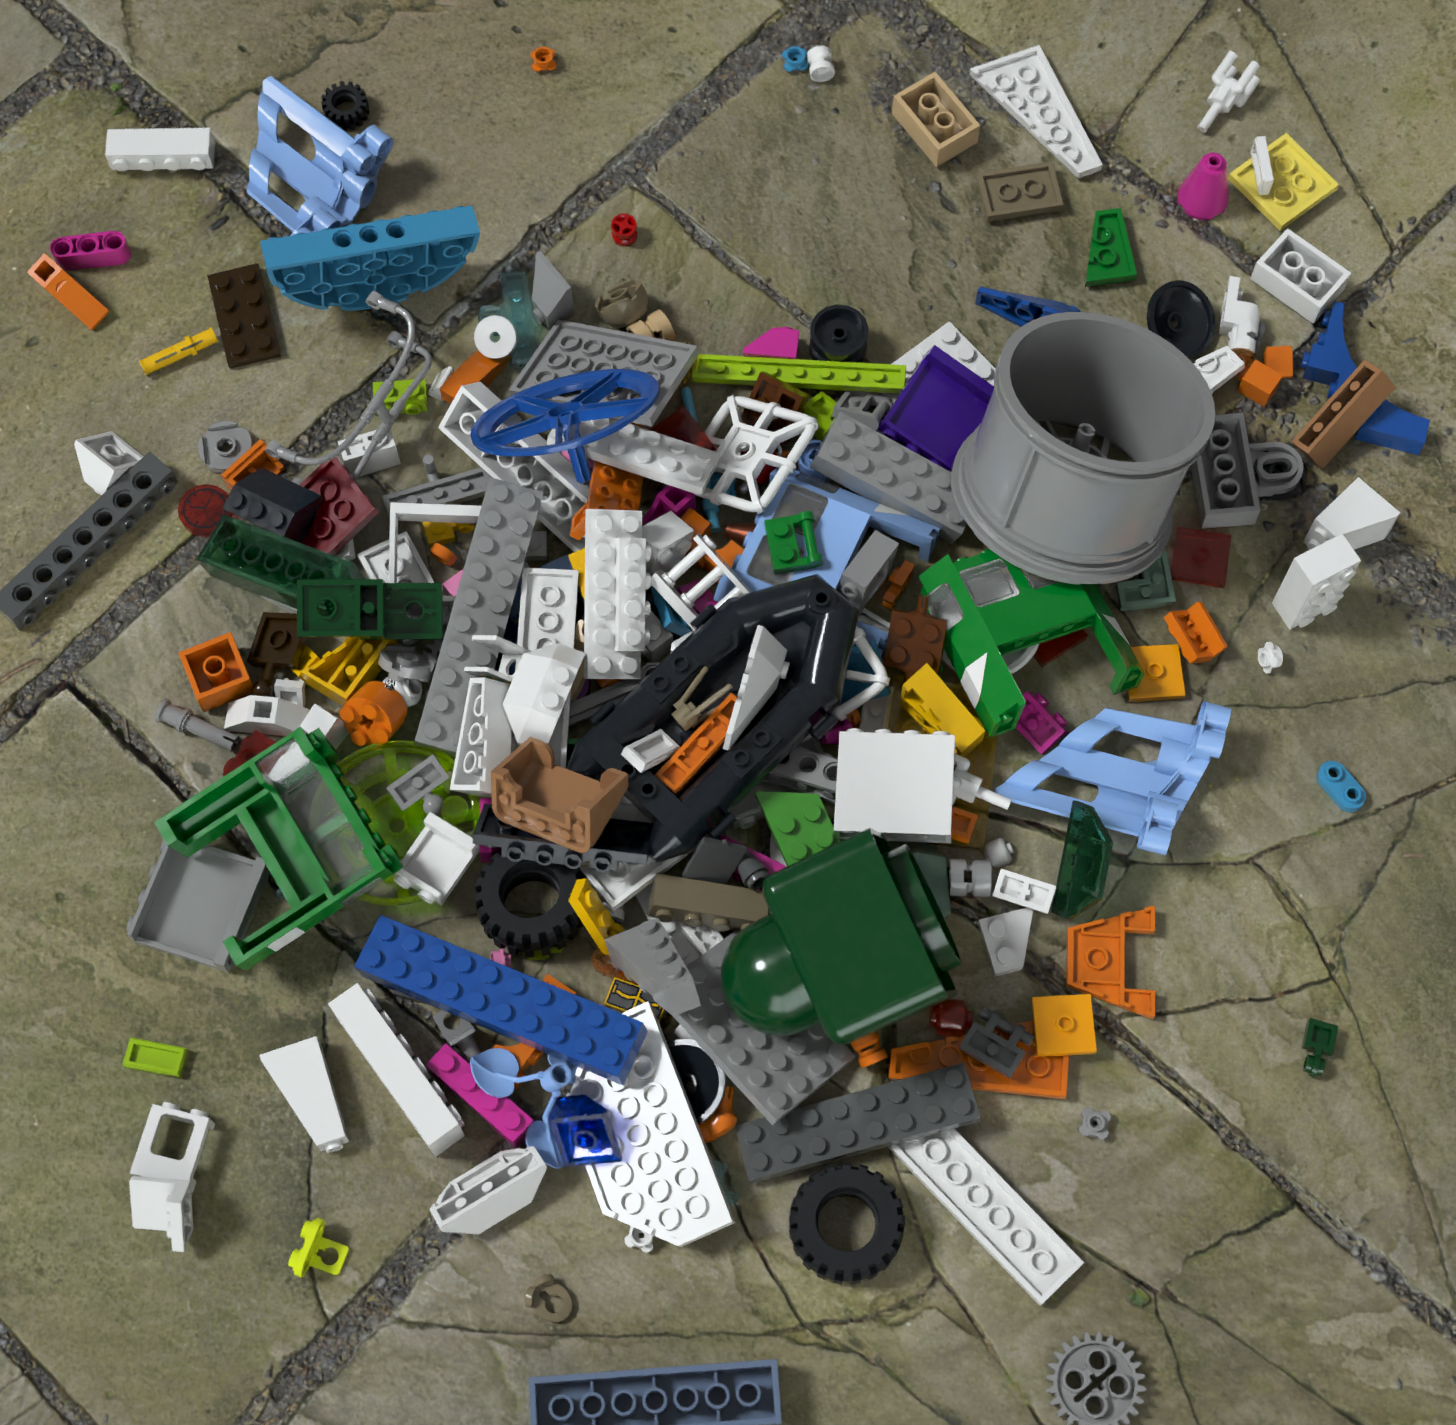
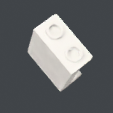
M429 812L423 821L425 824L424 829L401 860L404 868L393 874V876L395 877L394 881L407 890L409 887H412L418 891L417 895L429 904L436 902L442 906L479 853L480 847L478 844H473L472 837Z

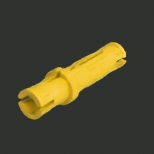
M210 327L191 337L187 335L184 337L185 340L139 360L146 376L191 354L193 356L198 355V351L218 343L212 328ZM202 340V342L181 351L182 348ZM174 352H177L176 354H174V355H172V356H170V357H168V358H166V359H164V360H161V361H159V362H157V363L155 362L156 360H159V359H161V358H163V357H165V356H167V355H169V354H172V353H174Z

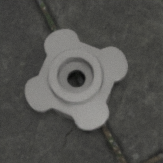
M1090 1107L1083 1109L1081 1113L1083 1121L1079 1127L1080 1134L1084 1137H1097L1100 1140L1107 1138L1109 1134L1107 1123L1111 1120L1109 1112L1105 1110L1102 1112L1093 1111ZM1093 1121H1096V1122L1098 1123V1125H1097V1126H1093V1125H1092V1122H1093Z

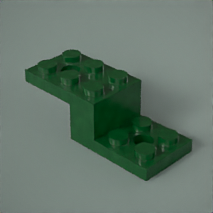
M383 579L297 580V637H356L358 640H443V584L385 583ZM323 601H331L334 604V611L329 616H322L318 611V607ZM411 604H419L422 607V614L417 619H411L406 614V610Z

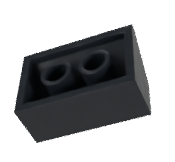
M261 467L234 484L223 509L301 546L324 497Z

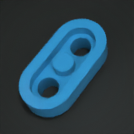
M1327 761L1320 766L1316 774L1317 782L1335 804L1345 812L1359 810L1365 802L1366 794L1362 786L1347 769L1337 761ZM1328 771H1335L1337 777H1331ZM1347 792H1353L1356 798L1351 799Z

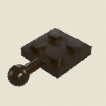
M263 612L247 658V662L251 666L265 667L262 678L256 681L252 687L253 695L273 697L275 691L272 681L276 669H298L308 637H297V614Z

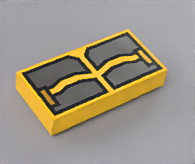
M614 977L604 1003L605 1007L623 1013L649 1001L652 1003L659 1024L665 1011L664 1008L654 1001L651 994H645L638 985Z

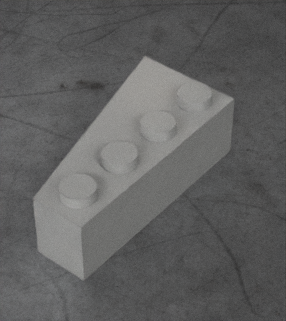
M659 918L645 921L639 926L604 939L613 967L618 971L622 970L625 977L631 982L634 980L639 984L640 989L645 994H651L654 1001L673 1017L701 1006L693 977Z

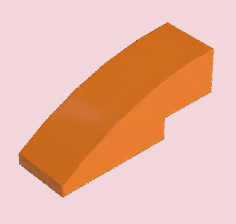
M478 350L460 365L440 387L441 398L451 404L461 385L481 382L488 388L510 361L511 356L508 355L504 358L494 359L486 357Z

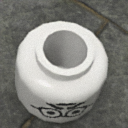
M386 677L382 681L386 684L384 687L391 691L395 689L400 693L407 708L416 705L420 701L422 684L419 680L405 678L404 681H395Z

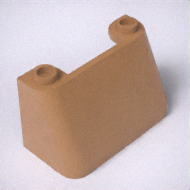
M529 737L491 771L492 809L500 821L580 853L587 852L597 842L628 788V773L614 768L604 771L600 781L555 765V756L551 746L533 737Z

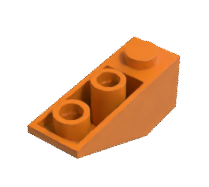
M45 253L27 271L33 279L92 331L110 312Z

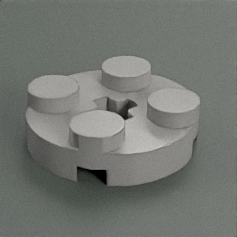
M222 421L207 428L208 432L199 439L198 451L203 463L212 473L222 474L253 446V441L249 432L238 426L237 423ZM224 443H228L232 447L228 452L219 451V449L223 448Z
M391 644L386 646L385 651L381 649L378 663L382 669L389 672L388 677L392 680L404 681L405 678L429 682L434 672L436 660L429 652L423 651V655L414 652L415 647Z

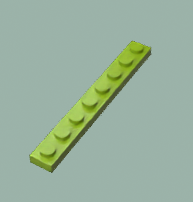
M699 354L694 361L692 380L698 383L754 386L759 373L764 371L795 388L900 394L905 387L907 368L906 365Z

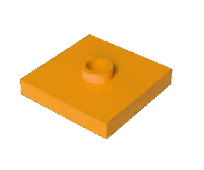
M1179 644L1131 647L1145 675L1138 687L1127 691L1129 702L1185 698Z
M1091 994L1031 998L1037 1057L1096 1054Z

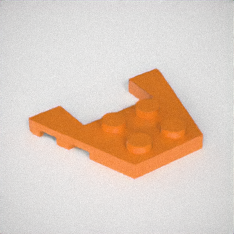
M1148 906L1139 911L1122 913L1120 916L1108 919L1103 918L1068 927L1066 987L1084 994H1091L1092 997L1146 1018L1154 1019L1155 990L1125 988V933L1154 934L1155 906Z

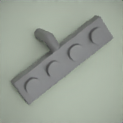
M425 455L423 463L428 483L382 497L390 520V502L457 505L484 497L490 476L480 467L439 479L433 456Z

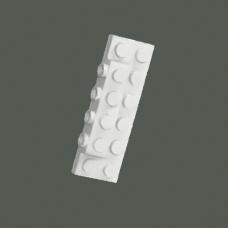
M585 510L584 679H641V651H645V646H648L650 643V632L648 629H645V618L649 617L651 610L649 601H645V589L648 590L651 585L650 574L646 573V561H649L651 558V547L646 544V538H642V511Z

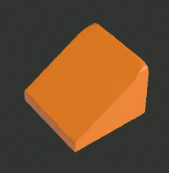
M1292 346L1266 347L1262 356L1264 365L1282 374V379L1293 378Z

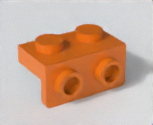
M1196 602L1187 610L1171 611L1163 617L1168 625L1169 632L1177 640L1183 656L1190 664L1209 662L1227 648V643L1203 602Z

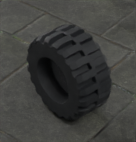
M499 853L490 858L491 865L485 864L480 871L482 878H478L475 885V904L485 934L489 939H494L497 947L501 949L507 946L508 952L516 956L519 955V952H524L525 957H534V951L541 950L542 956L551 954L550 949L556 946L560 950L566 946L565 940L567 938L573 940L577 936V927H582L583 923L568 900L576 880L583 879L580 868L571 869L566 865L555 863L544 866L537 863V861L530 860L512 862L508 858L501 857ZM540 881L551 885L557 890L559 897L555 905L548 912L538 917L523 918L510 913L504 905L507 895L516 886L525 882Z
M842 1162L841 1166L836 1167L833 1164L825 1166L823 1171H815L811 1174L809 1180L801 1184L795 1198H793L789 1216V1235L793 1243V1249L797 1257L800 1256L803 1265L808 1270L812 1269L815 1271L817 1277L823 1280L828 1278L834 1280L833 1283L842 1284L843 1282L857 1284L864 1279L870 1280L890 1265L900 1248L905 1227V1215H903L902 1210L904 1206L901 1198L896 1196V1189L892 1183L887 1184L883 1180L884 1175L878 1171L875 1173L869 1171V1166L860 1164L859 1167L851 1166V1162ZM850 1196L860 1199L870 1207L874 1215V1234L864 1247L856 1251H840L829 1246L819 1232L818 1217L820 1211L828 1201L835 1197Z

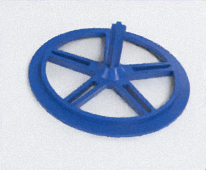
M631 369L595 370L556 378L520 391L491 407L474 423L470 433L471 440L474 446L482 452L498 456H537L568 450L577 482L585 483L587 480H591L592 473L583 445L607 437L642 416L658 399L660 393L659 384L650 374ZM618 387L631 389L641 396L634 399L599 402ZM586 389L566 403L545 400L564 393ZM519 411L537 416L495 432L505 420ZM624 416L601 430L583 437L580 436L578 427L582 421ZM550 429H556L555 444L538 447L504 446Z

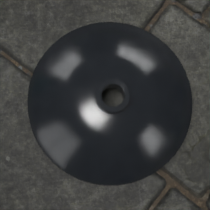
M1182 280L1165 283L1153 293L1147 307L1148 329L1174 345L1188 359L1201 355L1210 346L1215 334V314L1208 297L1196 285Z
M672 1040L667 1042L684 1089L688 1082L693 1084V1088L686 1092L696 1121L700 1125L712 1117L720 1107L726 1091V1074L695 1040Z

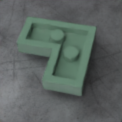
M1167 551L1162 552L1149 568L1141 572V580L1116 583L1115 587L1120 611L1174 606L1176 603Z

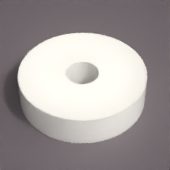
M489 316L481 320L477 325L474 341L477 349L486 357L494 359L504 358L510 355L516 348L518 332L515 325L509 319L503 316ZM495 332H498L500 335L498 342H494L492 339V335Z

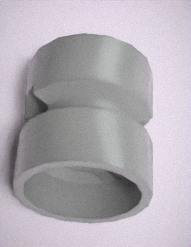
M966 859L949 860V896L965 897L968 892H971L974 897H990L991 860H973L971 864H968ZM964 873H970V883L964 882Z

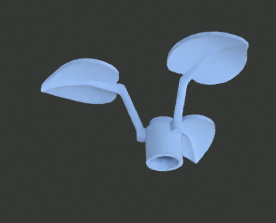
M492 1048L474 1055L470 1060L473 1078L478 1086L490 1096L496 1098L508 1097L513 1093L514 1082L522 1083L535 1079H540L543 1089L552 1093L542 1116L543 1121H534L526 1131L525 1141L527 1147L534 1146L545 1164L555 1169H560L566 1163L570 1153L571 1132L567 1123L562 1118L555 1117L549 1120V1114L557 1097L561 1095L560 1089L568 1083L576 1084L575 1073L578 1067L548 1054L547 1057L551 1067L547 1070L523 1077H515L518 1074L519 1065L514 1055L509 1051L501 1048Z

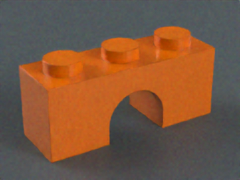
M689 508L680 517L681 520L694 530L690 541L692 544L686 555L698 546L693 539L698 533L702 537L706 534L709 537L711 536V523L692 508ZM731 540L725 547L715 551L732 568L737 554L742 555L744 549ZM704 554L694 564L698 569L702 570L704 568L709 573L717 566L707 554Z

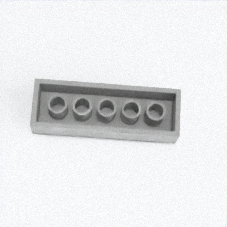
M841 411L836 415L809 467L871 501L940 528V539L949 544L955 542L962 535L967 523L960 515L953 498L951 472Z

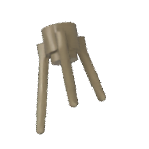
M706 666L695 677L683 696L673 704L677 710L672 713V716L685 731L690 727L694 729L701 722L705 721L717 707L704 714H701V712L732 688V684H727L697 708L691 701L686 705V701L707 673L708 667Z

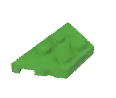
M759 791L754 794L787 866L840 842L839 839H835L834 827L819 794Z

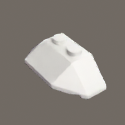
M561 643L523 653L502 704L518 745L524 743L529 737L549 744L585 653Z
M529 1146L526 1149L517 1148L500 1151L449 1182L439 1195L437 1202L429 1210L442 1232L480 1234L532 1202L547 1166L534 1146Z

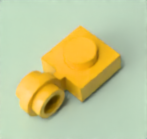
M422 522L430 548L434 543L444 545L456 541L454 531L459 530L460 533H468L475 528L474 523Z

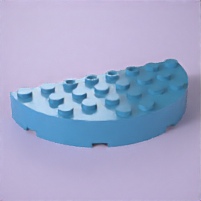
M472 205L466 207L457 206L442 211L432 210L418 215H403L400 218L388 220L379 219L364 224H350L346 227L334 229L325 228L316 232L296 233L292 236L280 238L271 237L260 241L268 277L273 286L280 288L282 295L294 302L312 308L327 310L329 306H340L341 311L372 309L365 301L371 291L378 292L385 299L398 303L407 300L408 294L418 290L424 293L438 286L455 274L467 262L466 256L468 253L474 252L476 249L480 230Z

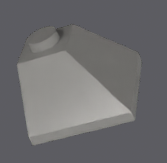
M539 251L536 253L532 315L538 324L541 325L543 323L550 331L558 319L565 321L575 314L572 289L546 256Z

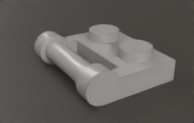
M845 391L834 406L832 417H836L841 411L876 431L881 424V418L892 407L893 400L887 395L875 392ZM870 405L876 406L873 413L866 412Z

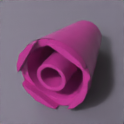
M1218 153L1204 155L1181 183L1177 193V201L1179 206L1181 204L1185 209V213L1188 216L1197 220H1211L1214 216L1225 211L1229 202L1227 162L1222 155Z

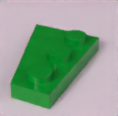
M1121 208L1096 211L1085 287L1136 280L1137 271Z

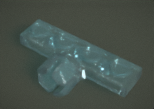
M500 272L499 279L503 303L500 305H482L479 310L478 324L489 316H503L509 319L515 325L518 332L517 346L510 354L511 369H524L537 350L527 273ZM495 332L492 336H500V335H499L498 332Z

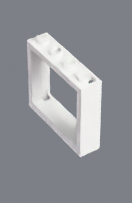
M390 502L388 583H397L398 521L477 524L481 506ZM443 596V607H448L452 611L456 596ZM411 604V605L408 606L407 610L410 609V606H411V607H421V606H420L419 604Z

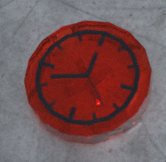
M210 484L198 485L188 490L180 499L178 505V516L184 528L193 535L202 537L211 536L210 534L223 531L231 522L233 513L223 509L228 498L226 491Z

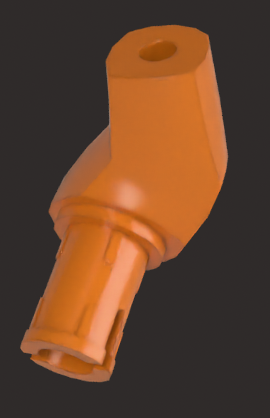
M726 1086L725 1095L718 1110L707 1121L698 1125L705 1144L722 1137L732 1130L737 1123V1117L733 1114V1087Z

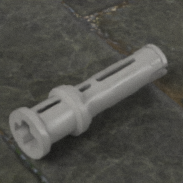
M164 699L160 703L155 713L156 722H165L172 725L180 733L188 731L230 752L236 749L233 744L238 745L240 736L195 717L192 710L188 708L183 710L172 705L168 699Z

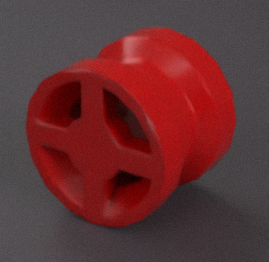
M625 213L615 216L611 222L613 241L623 247L634 244L638 236L635 218Z

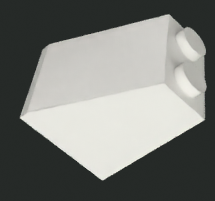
M1358 477L1315 518L1304 543L1310 550L1342 533L1352 548L1357 549L1384 540L1400 512Z

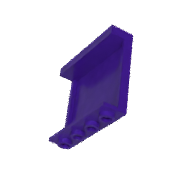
M934 345L926 352L881 422L878 430L884 436L951 472L955 457L962 443L981 424L994 386Z

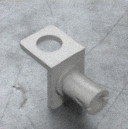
M441 1010L434 1014L433 1019L450 1046L457 1045L465 1060L470 1064L471 1058L481 1053L472 1037L474 1035L473 1032L476 1031L475 1027L471 1025L470 1021L460 1018V1025L456 1029H448L443 1023V1019L448 1012Z

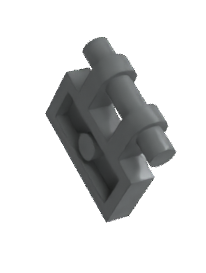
M983 1006L978 1017L987 1022L985 1028L974 1022L962 1041L959 1050L1011 1079L1026 1051L1016 1046L1018 1041L1030 1046L1035 1036L1025 1031L1026 1027L1021 1024L1015 1025L1003 1018V1014L997 1010L993 1012ZM997 1027L1011 1035L1009 1040L1007 1041L993 1033L994 1029Z

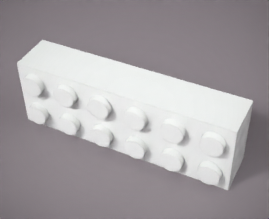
M356 983L329 1002L328 1005L432 1153L437 1157L465 1136L461 1129L465 1124L452 1104L446 1107L445 1103L448 1100L436 1081L428 1082L431 1077L418 1057L414 1060L411 1058L415 1054L402 1034H399L397 1037L395 1036L398 1031L387 1013L382 1011L379 1014L378 1011L381 1010V1007L369 988L367 987L362 990L359 984Z

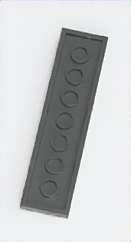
M963 1062L795 1108L774 1125L763 1117L737 1124L735 1127L750 1184L980 1122L981 1116L966 1066Z

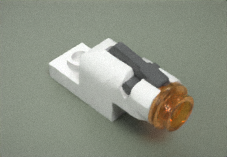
M1230 276L1224 293L1219 335L1228 336V347L1245 363V366L1250 367L1258 351L1266 326L1260 321L1258 305L1241 301L1243 289L1239 288L1240 278Z

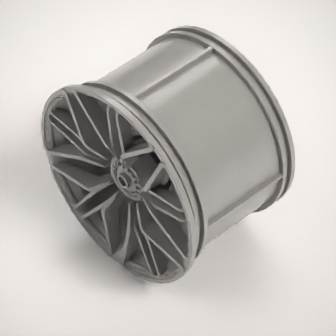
M1088 312L1055 313L1034 319L1016 330L1004 345L995 369L994 390L983 420L975 431L962 443L957 452L951 471V489L957 509L981 542L1001 558L1029 573L1070 584H1108L1131 578L1149 568L1159 558L1170 538L1174 498L1189 467L1202 454L1213 431L1215 405L1212 393L1200 371L1179 349L1161 336L1137 324L1108 315ZM1051 423L1075 428L1077 433L1072 439L1058 438ZM1093 436L1103 440L1100 450L1090 444ZM1109 445L1115 446L1134 462L1108 459Z

